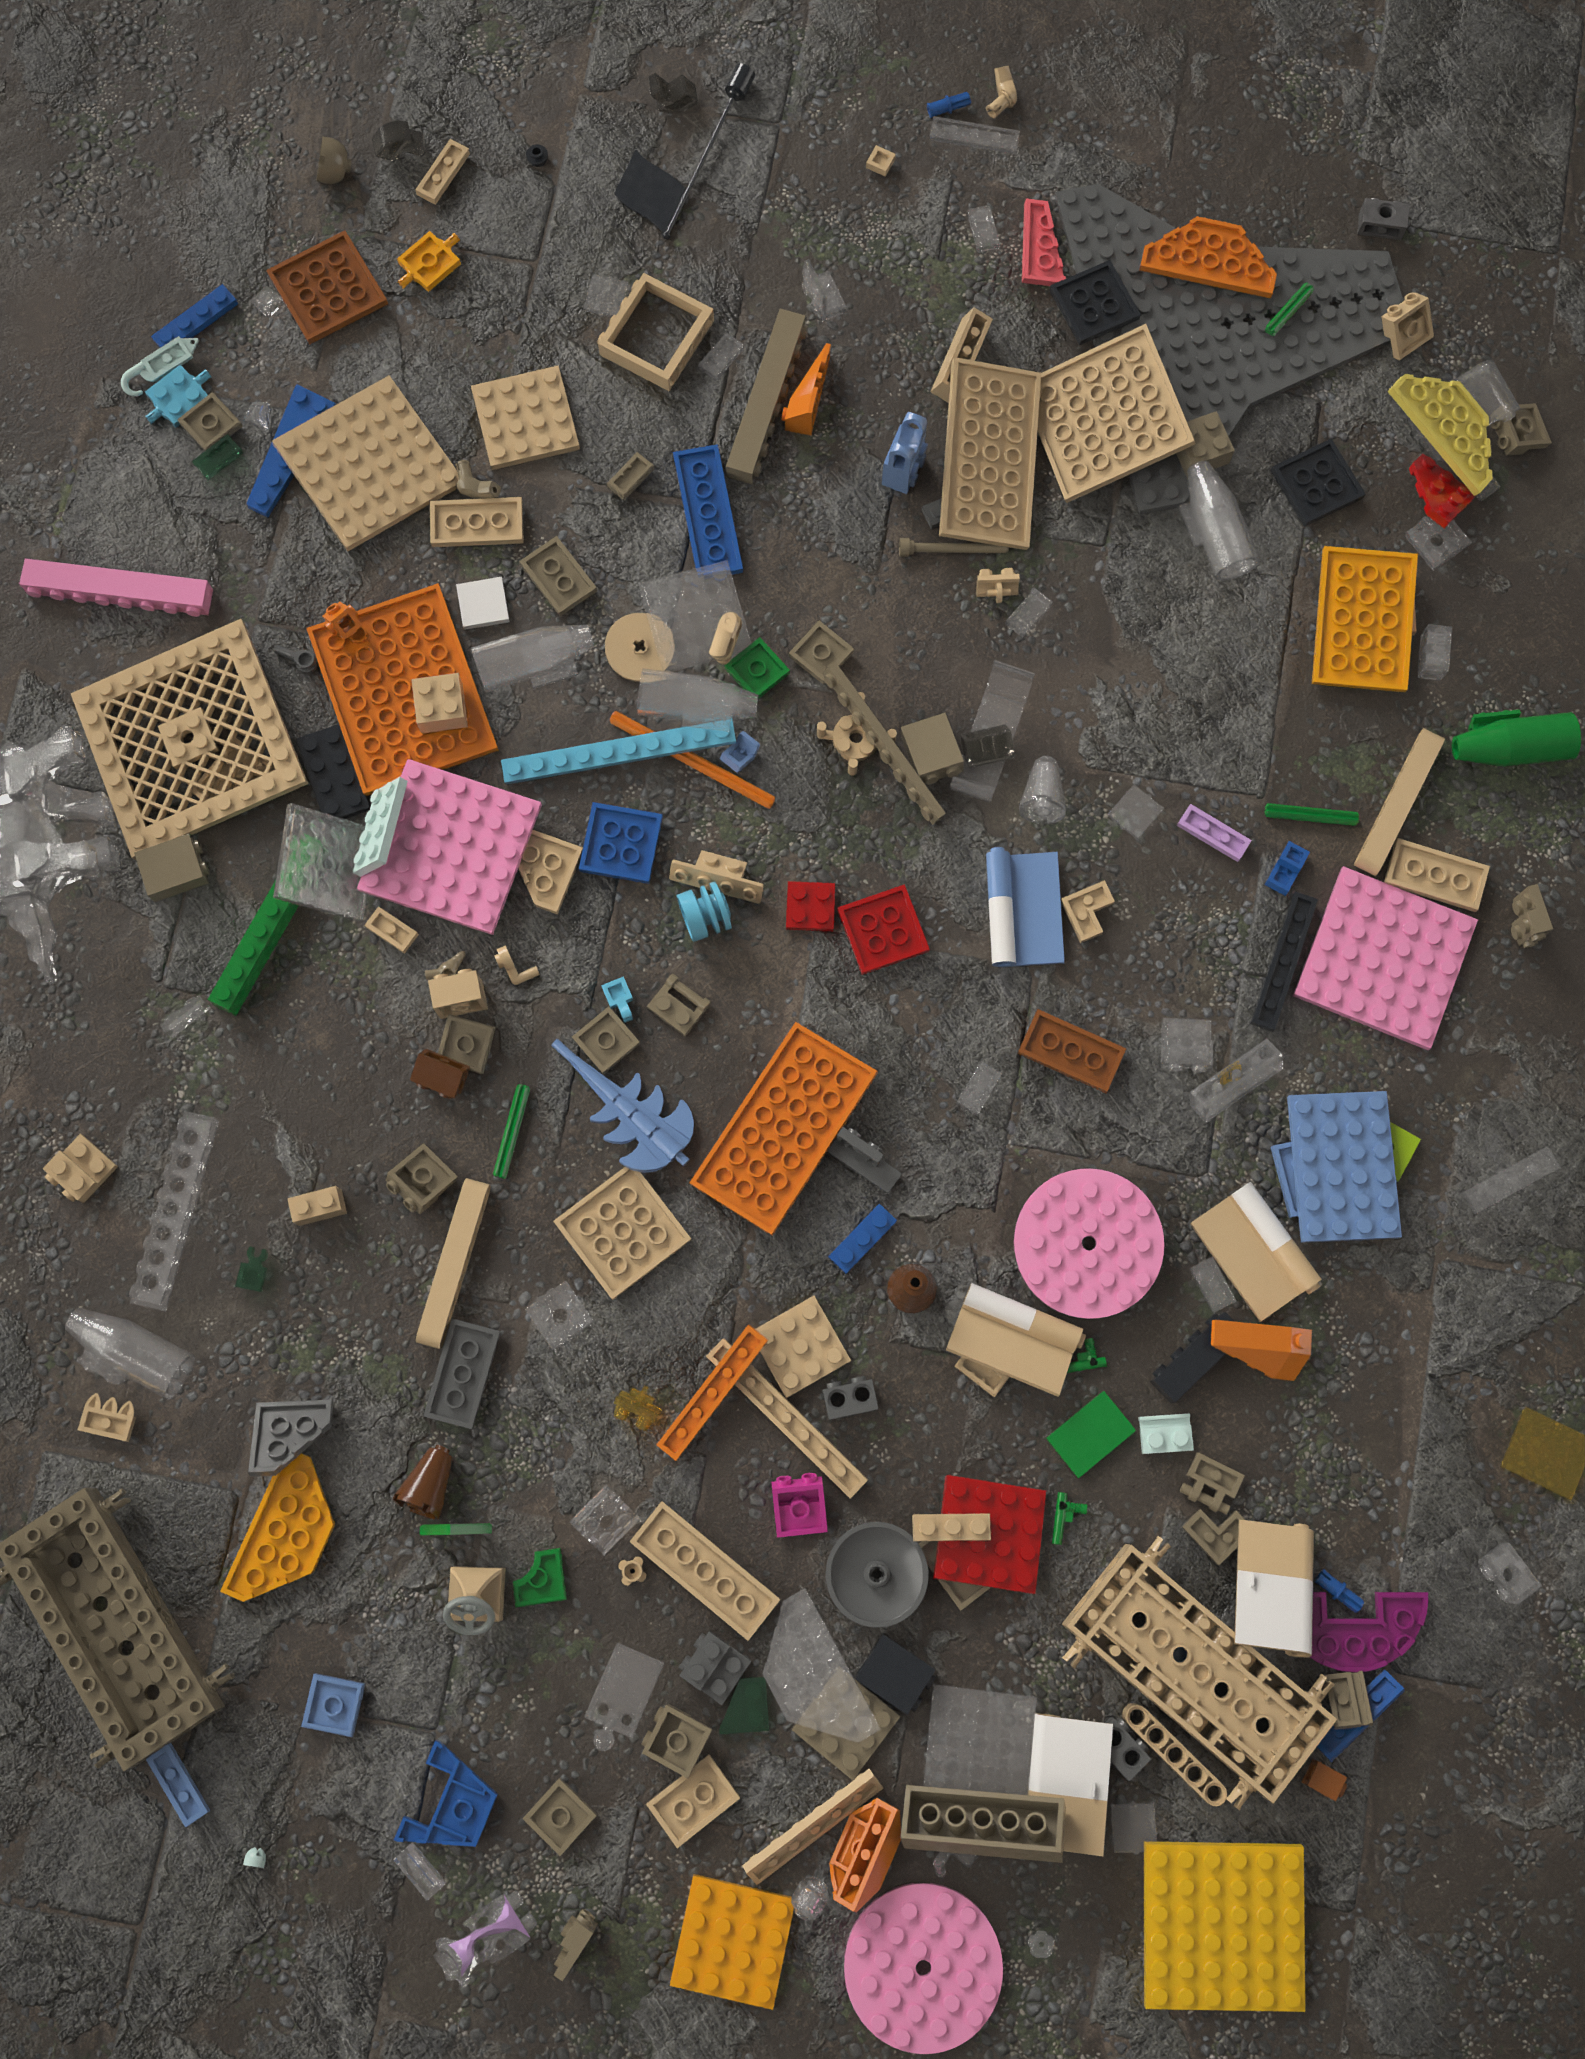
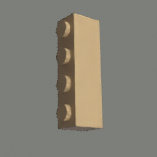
M974 307L962 318L931 389V393L949 403L952 360L956 357L975 361L993 320L991 317Z

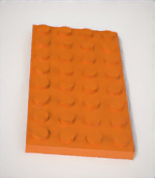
M795 1022L690 1181V1185L773 1236L836 1139L837 1134L845 1125L878 1074L877 1070Z

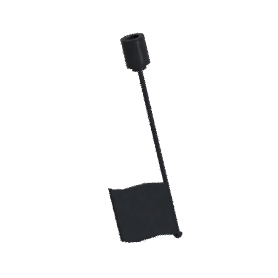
M739 63L735 66L725 87V91L730 99L687 188L672 175L647 161L635 149L614 192L617 199L627 208L655 225L662 232L664 239L671 237L670 232L733 101L744 100L755 78V72L745 64Z

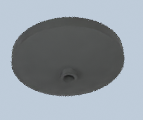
M867 1522L851 1528L834 1544L827 1560L826 1583L831 1599L847 1618L867 1627H887L903 1621L920 1605L928 1585V1566L920 1545L917 1542H913V1537L904 1529L886 1522ZM876 1568L882 1572L879 1578L872 1576V1571Z

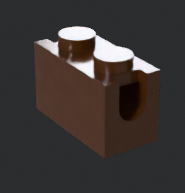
M425 1049L417 1056L410 1081L415 1082L422 1089L435 1090L439 1092L440 1096L451 1099L455 1098L457 1093H462L470 1066Z

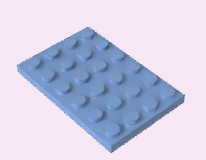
M1387 1091L1289 1095L1287 1103L1301 1243L1401 1238Z

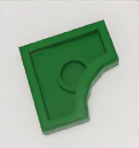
M492 1524L420 1526V1535L492 1534Z
M561 1548L536 1551L534 1553V1563L530 1571L523 1578L512 1582L515 1608L567 1600Z

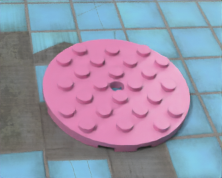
M1077 1169L1061 1173L1049 1179L1028 1198L1016 1223L1014 1252L1023 1280L1034 1295L1043 1303L1069 1316L1087 1319L1102 1318L1128 1309L1149 1291L1162 1265L1164 1234L1154 1206L1136 1185L1108 1171ZM1090 1236L1094 1238L1096 1245L1093 1250L1089 1251L1083 1248L1082 1240L1084 1237Z
M909 1883L892 1888V1890L881 1895L879 1898L874 1899L864 1909L856 1920L846 1945L844 1957L845 1982L855 2012L863 2024L876 2037L899 2050L916 2054H934L953 2049L972 2038L983 2027L997 2004L1003 1980L1002 1954L997 1936L979 1907L969 1898L952 1888L935 1883ZM921 1960H926L931 1965L930 1972L925 1975L918 1974L916 1971V1965Z

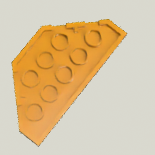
M301 1453L276 1476H272L220 1592L245 1602L314 1573L333 1531L335 1522L310 1456Z

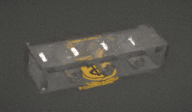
M1265 1039L1190 1092V1106L1207 1123L1283 1069V1054L1268 1039Z

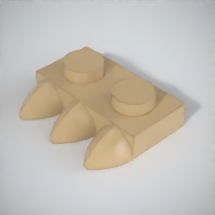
M95 1393L85 1404L78 1430L129 1442L136 1420L133 1404L131 1401L126 1402L117 1413V1402L112 1397L106 1401L101 1409L100 1397Z

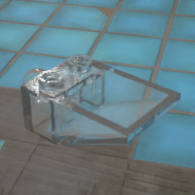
M617 1642L584 1716L604 1726L602 1730L595 1734L593 1739L594 1745L598 1750L607 1751L613 1746V1731L634 1738L664 1662ZM602 1704L608 1707V1713L605 1715L599 1712V1707ZM624 1715H630L632 1717V1722L630 1725H625L623 1723L622 1719Z

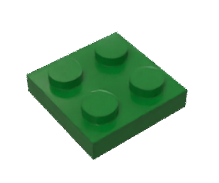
M761 637L724 665L725 670L754 702L790 674L788 667Z

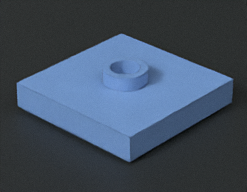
M317 1673L313 1674L301 1727L353 1737L366 1683Z

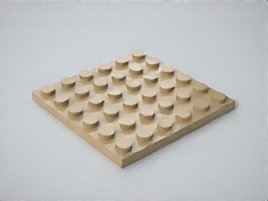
M1146 324L1041 373L1037 430L1066 503L1195 445L1192 433Z
M390 375L272 440L278 453L347 552L430 505V501H437L456 490V483L459 481L456 468Z

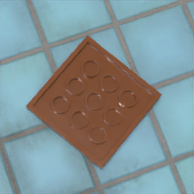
M345 230L266 270L309 345L388 305L385 295Z

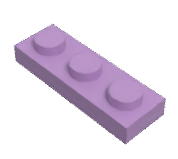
M1192 804L1189 805L1177 824L1178 827L1237 862L1252 841Z

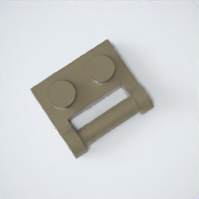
M673 973L647 1005V1009L686 1037L708 1009L711 1001L706 997L704 999L680 982L679 977ZM674 988L697 1005V1009L693 1012L669 994V992Z

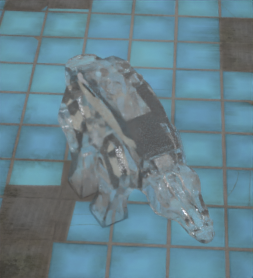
M72 726L61 727L53 736L27 751L17 746L14 742L5 743L2 749H0V911L9 918V925L14 930L23 934L26 939L30 960L38 964L37 970L44 973V981L50 985L57 982L52 958L57 940V932L49 913V905L54 895L59 893L67 884L81 878L93 879L100 877L99 871L110 873L122 871L119 845L116 842L114 843L111 838L104 836L75 843H61V836L52 823L58 819L84 820L105 828L116 827L114 809L110 798L102 791L91 793L61 786L51 781L70 766L86 763L82 734Z

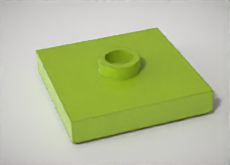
M1390 1122L1396 1182H1398L1421 1139Z

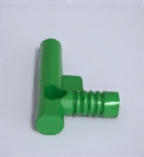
M1093 1338L1084 1340L1086 1352L1077 1354L1078 1361L1070 1362L1067 1373L1107 1366L1105 1357L1097 1358ZM1091 1358L1097 1362V1365H1090Z
M1058 1492L1052 1544L1062 1545L1064 1523L1073 1521L1074 1512L1080 1514L1087 1513V1504L1068 1502L1067 1493ZM1061 1501L1067 1505L1066 1509H1059Z

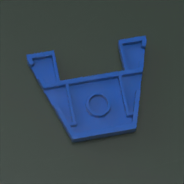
M435 1740L426 1764L449 1773L448 1782L430 1825L428 1826L404 1816L394 1841L476 1847L498 1794L441 1741Z

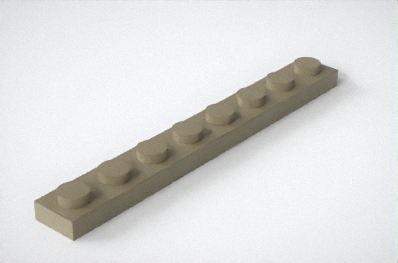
M834 661L828 665L823 673L826 684L836 691L840 703L852 713L853 721L865 731L869 743L875 745L879 750L882 761L889 764L896 780L903 783L909 798L914 802L916 801L921 808L923 817L930 821L932 825L940 821L946 814L838 664Z

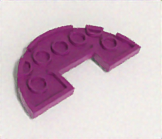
M1313 1592L1312 1656L1309 1658L1324 1666L1346 1672H1366L1388 1665V1663L1402 1656L1416 1641L1415 1638L1421 1626L1424 1625L1427 1615L1428 1592H1374L1376 1618H1327L1326 1592Z

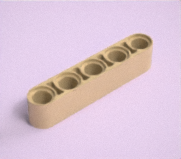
M1130 1703L1125 1706L1122 1713L1124 1722L1181 1779L1210 1805L1220 1806L1225 1802L1227 1791L1224 1785L1147 1709L1136 1703ZM1135 1709H1139L1142 1713V1718L1138 1723L1130 1721V1713ZM1154 1728H1159L1161 1732L1160 1739L1156 1742H1151L1149 1739L1150 1731ZM1178 1747L1180 1750L1179 1758L1175 1761H1170L1168 1757L1170 1749ZM1197 1766L1199 1768V1776L1194 1780H1190L1188 1778V1771L1191 1767ZM1211 1786H1217L1219 1790L1217 1797L1209 1799L1207 1795L1208 1789Z

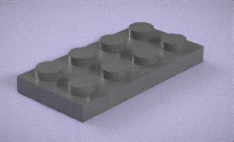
M456 1319L451 1320L424 1417L469 1429L474 1428L501 1334L500 1331Z

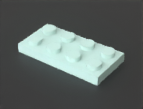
M399 777L372 793L370 798L372 804L365 817V830L360 836V848L354 858V874L361 877L386 864L407 780Z

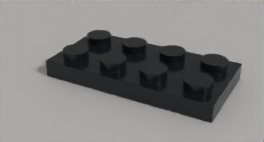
M339 724L296 739L326 825L370 810V804L367 796L362 792Z

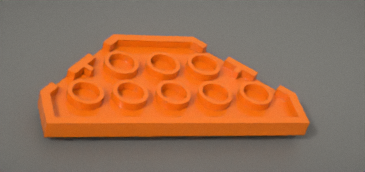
M1199 216L1190 220L1187 225L1181 228L1177 227L1165 234L1162 239L1155 243L1151 242L1145 245L1139 271L1270 299L1277 276L1272 267L1269 268L1263 260L1264 256L1254 243L1252 244L1246 237V231L1241 225Z

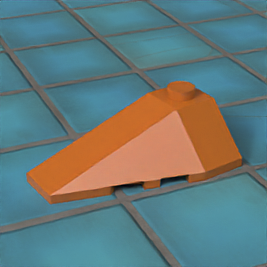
M1212 1320L1211 1346L1233 1358L1244 1361L1253 1369L1256 1368L1264 1372L1269 1378L1294 1381L1311 1356L1312 1330Z

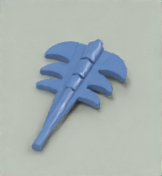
M559 1039L552 1043L551 1046L570 1062L606 1104L598 1113L590 1117V1122L598 1124L608 1123L617 1118L621 1121L614 1131L604 1135V1141L613 1144H625L636 1139L639 1142L637 1148L632 1153L620 1158L619 1162L623 1166L633 1171L646 1173L658 1171L675 1159L682 1166L689 1162L690 1159L682 1151L689 1144L693 1135L694 1120L692 1112L684 1100L679 1101L676 1110L671 1115L662 1118L659 1115L663 1106V1093L659 1085L655 1086L653 1093L647 1099L640 1102L637 1100L641 1090L639 1073L634 1075L629 1084L620 1088L576 1056Z

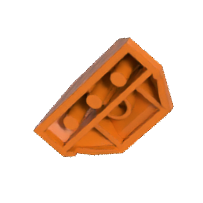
M876 1798L872 1802L853 1811L847 1820L829 1865L834 1890L833 1900L853 1912H858L880 1890L901 1841L899 1809Z

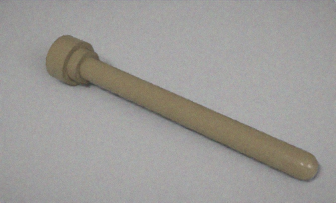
M909 538L899 539V557H909V554L913 555L914 552L1007 553L1009 551V547L992 544L914 543V540Z

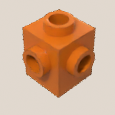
M342 602L334 603L326 609V613L322 616L327 622L324 625L333 636L337 634L344 640L352 636L362 626L357 618L359 616L350 604L346 606Z

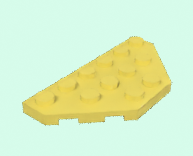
M1410 374L1400 377L1387 392L1474 496L1481 493L1493 479L1492 470L1489 469L1488 458L1491 457L1490 438H1487L1486 427L1489 426V416L1460 381L1452 380L1451 382H1445L1439 378L1432 377L1416 378Z

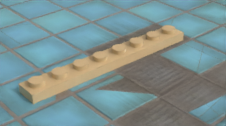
M723 1338L706 1357L717 1366L732 1345ZM752 1364L749 1365L735 1385L851 1499L868 1479Z

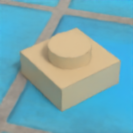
M876 145L866 162V168L886 177L895 161L896 154Z

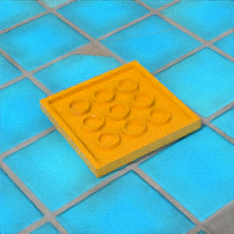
M693 1874L669 1986L773 2010L796 1898Z

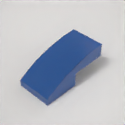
M1288 841L1264 885L1286 896L1310 852Z

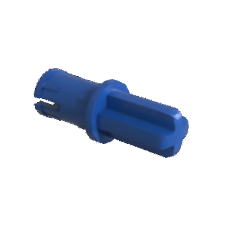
M968 92L951 97L946 95L944 99L927 103L928 115L932 118L947 112L951 114L953 110L969 106L971 98Z
M1325 1569L1314 1580V1583L1332 1595L1333 1600L1338 1599L1353 1612L1357 1613L1363 1607L1364 1601L1349 1590L1345 1582H1339L1326 1572Z

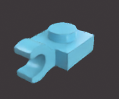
M624 976L601 985L610 1008L618 1007L624 1023L633 1020L632 1013L627 1004L633 1001V997Z

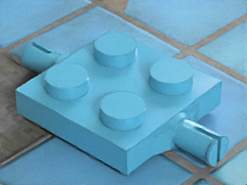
M181 365L177 366L145 391L147 397L155 406V409L145 416L146 419L152 424L163 416L177 428L180 425L177 419L208 396L201 385L211 378V375L205 369L198 376L194 377Z

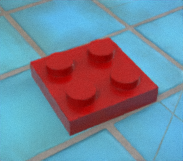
M788 881L786 930L833 932L835 883Z

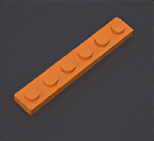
M750 1324L747 1325L657 1443V1446L677 1461L769 1339Z

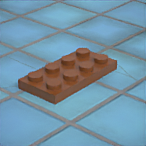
M1037 1009L1017 1054L1107 1093L1126 1048Z

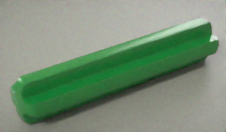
M1308 282L1304 283L1266 325L1265 332L1270 336H1275L1312 295L1314 287Z

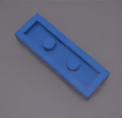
M878 1204L828 1258L847 1274L897 1220L883 1206Z

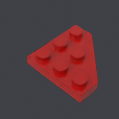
M1422 454L1409 468L1410 474L1416 477L1417 483L1415 487L1418 495L1426 503L1424 507L1426 515L1444 529L1476 497L1465 484L1455 479L1452 473L1437 465L1431 457Z

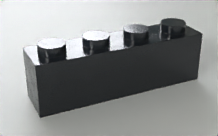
M1215 1312L1205 1321L1208 1326L1202 1332L1196 1330L1187 1339L1190 1343L1184 1349L1180 1346L1170 1355L1171 1362L1166 1366L1162 1363L1153 1371L1152 1374L1155 1377L1150 1382L1171 1404L1181 1398L1226 1354L1211 1346L1212 1320L1235 1322L1226 1312L1219 1315Z

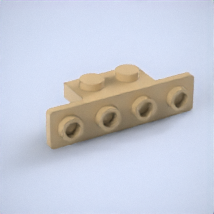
M701 850L696 865L672 860L670 880L699 888L704 885L706 890H710L709 883L715 881L724 895L759 904L764 888L762 883L743 878L747 862Z

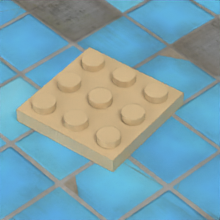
M815 1296L810 1297L756 1328L758 1332L769 1339L760 1353L786 1398L851 1362Z

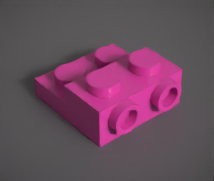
M806 1473L801 1476L802 1479L794 1480L790 1476H780L776 1478L775 1482H771L777 1538L828 1532L822 1476L817 1477L815 1473Z

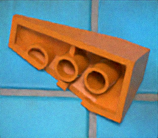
M826 343L790 398L788 408L784 407L782 421H785V431L812 435L831 356V344Z

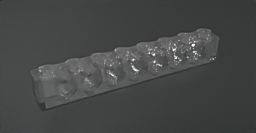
M184 1111L183 1117H180L178 1120L177 1131L179 1132L177 1139L171 1145L170 1154L172 1157L170 1164H167L164 1169L163 1176L165 1181L163 1188H160L157 1194V1210L151 1215V1231L144 1240L143 1250L145 1252L143 1259L138 1262L136 1268L138 1277L136 1284H133L130 1289L129 1298L131 1299V1304L164 1312L167 1310L219 1121L214 1117ZM192 1134H197V1141L189 1145V1137ZM190 1157V1165L183 1169L182 1161ZM179 1181H184L183 1190L176 1192V1184ZM176 1204L178 1208L176 1214L169 1216V1208ZM169 1228L171 1235L167 1240L163 1241L162 1232ZM162 1252L164 1259L162 1263L156 1265L155 1257L158 1253ZM155 1276L157 1284L154 1288L149 1289L148 1281Z

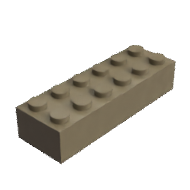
M906 1785L901 1841L905 1849L1063 1863L1066 1819L1064 1798Z

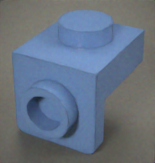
M742 731L738 735L736 744H732L721 754L720 760L738 773L754 760L760 744L746 732Z

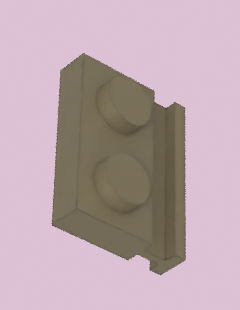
M1363 1671L1325 1675L1327 1677L1325 1683L1330 1681L1335 1684L1327 1693L1331 1714L1337 1719L1333 1724L1334 1730L1365 1725L1373 1726Z

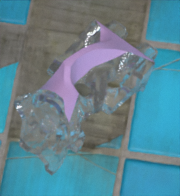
M518 1891L506 1896L503 1894L496 1897L464 1921V1927H468L472 1932L462 1939L451 1940L444 1937L435 1941L438 1951L433 1956L442 1967L447 1981L457 1980L462 1988L470 1983L472 1979L470 1972L476 1965L486 1960L494 1964L513 1953L531 1939L529 1933L536 1927L537 1922L530 1913H527L520 1919L516 1915L514 1910L524 1903ZM486 1916L489 1921L488 1924L478 1927L477 1921L481 1917ZM478 1939H482L484 1942L483 1950L480 1953H476L474 1950V1944ZM502 1939L505 1941V1947L502 1950H497L496 1943Z

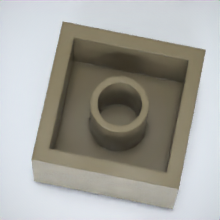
M1217 411L1187 421L1195 445L1176 453L1187 479L1229 464L1235 450Z

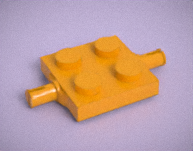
M431 231L426 233L397 258L398 264L407 272L398 280L399 285L404 289L412 281H415L428 292L461 265L460 259L451 250L460 241L459 237L453 233L447 240L443 241L437 238Z

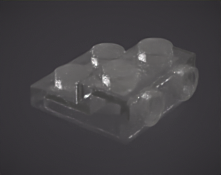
M1162 1019L1161 1067H1168L1169 1071H1182L1183 1068H1192L1193 1072H1206L1207 1069L1213 1066L1211 1020Z

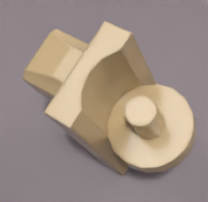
M1004 568L999 575H992L990 569H981L979 575H977V597H996V603H1002V596L1018 595L1019 574H1015L1013 568Z

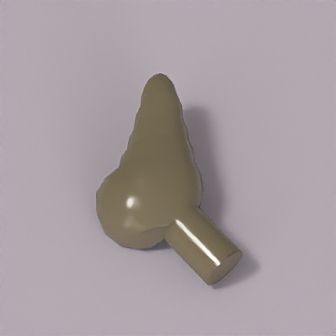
M465 951L457 953L451 959L442 963L438 969L425 970L426 980L434 979V976L439 974L456 975L466 955Z

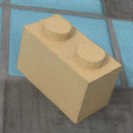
M337 1186L287 1198L292 1222L298 1226L347 1214L342 1190Z

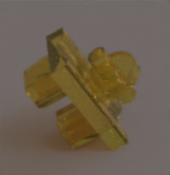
M645 1385L641 1391L632 1388L630 1394L621 1390L613 1403L616 1404L614 1417L626 1421L630 1412L639 1415L635 1426L644 1431H647L650 1425L657 1420L662 1409L652 1405L655 1398L647 1395L649 1387Z

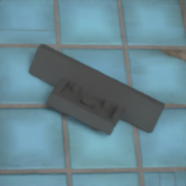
M842 1127L827 1152L884 1192L889 1193L900 1178L901 1173L882 1160L883 1154L880 1153L881 1149L872 1142L867 1144L861 1140V1135L854 1129L849 1128L847 1130Z

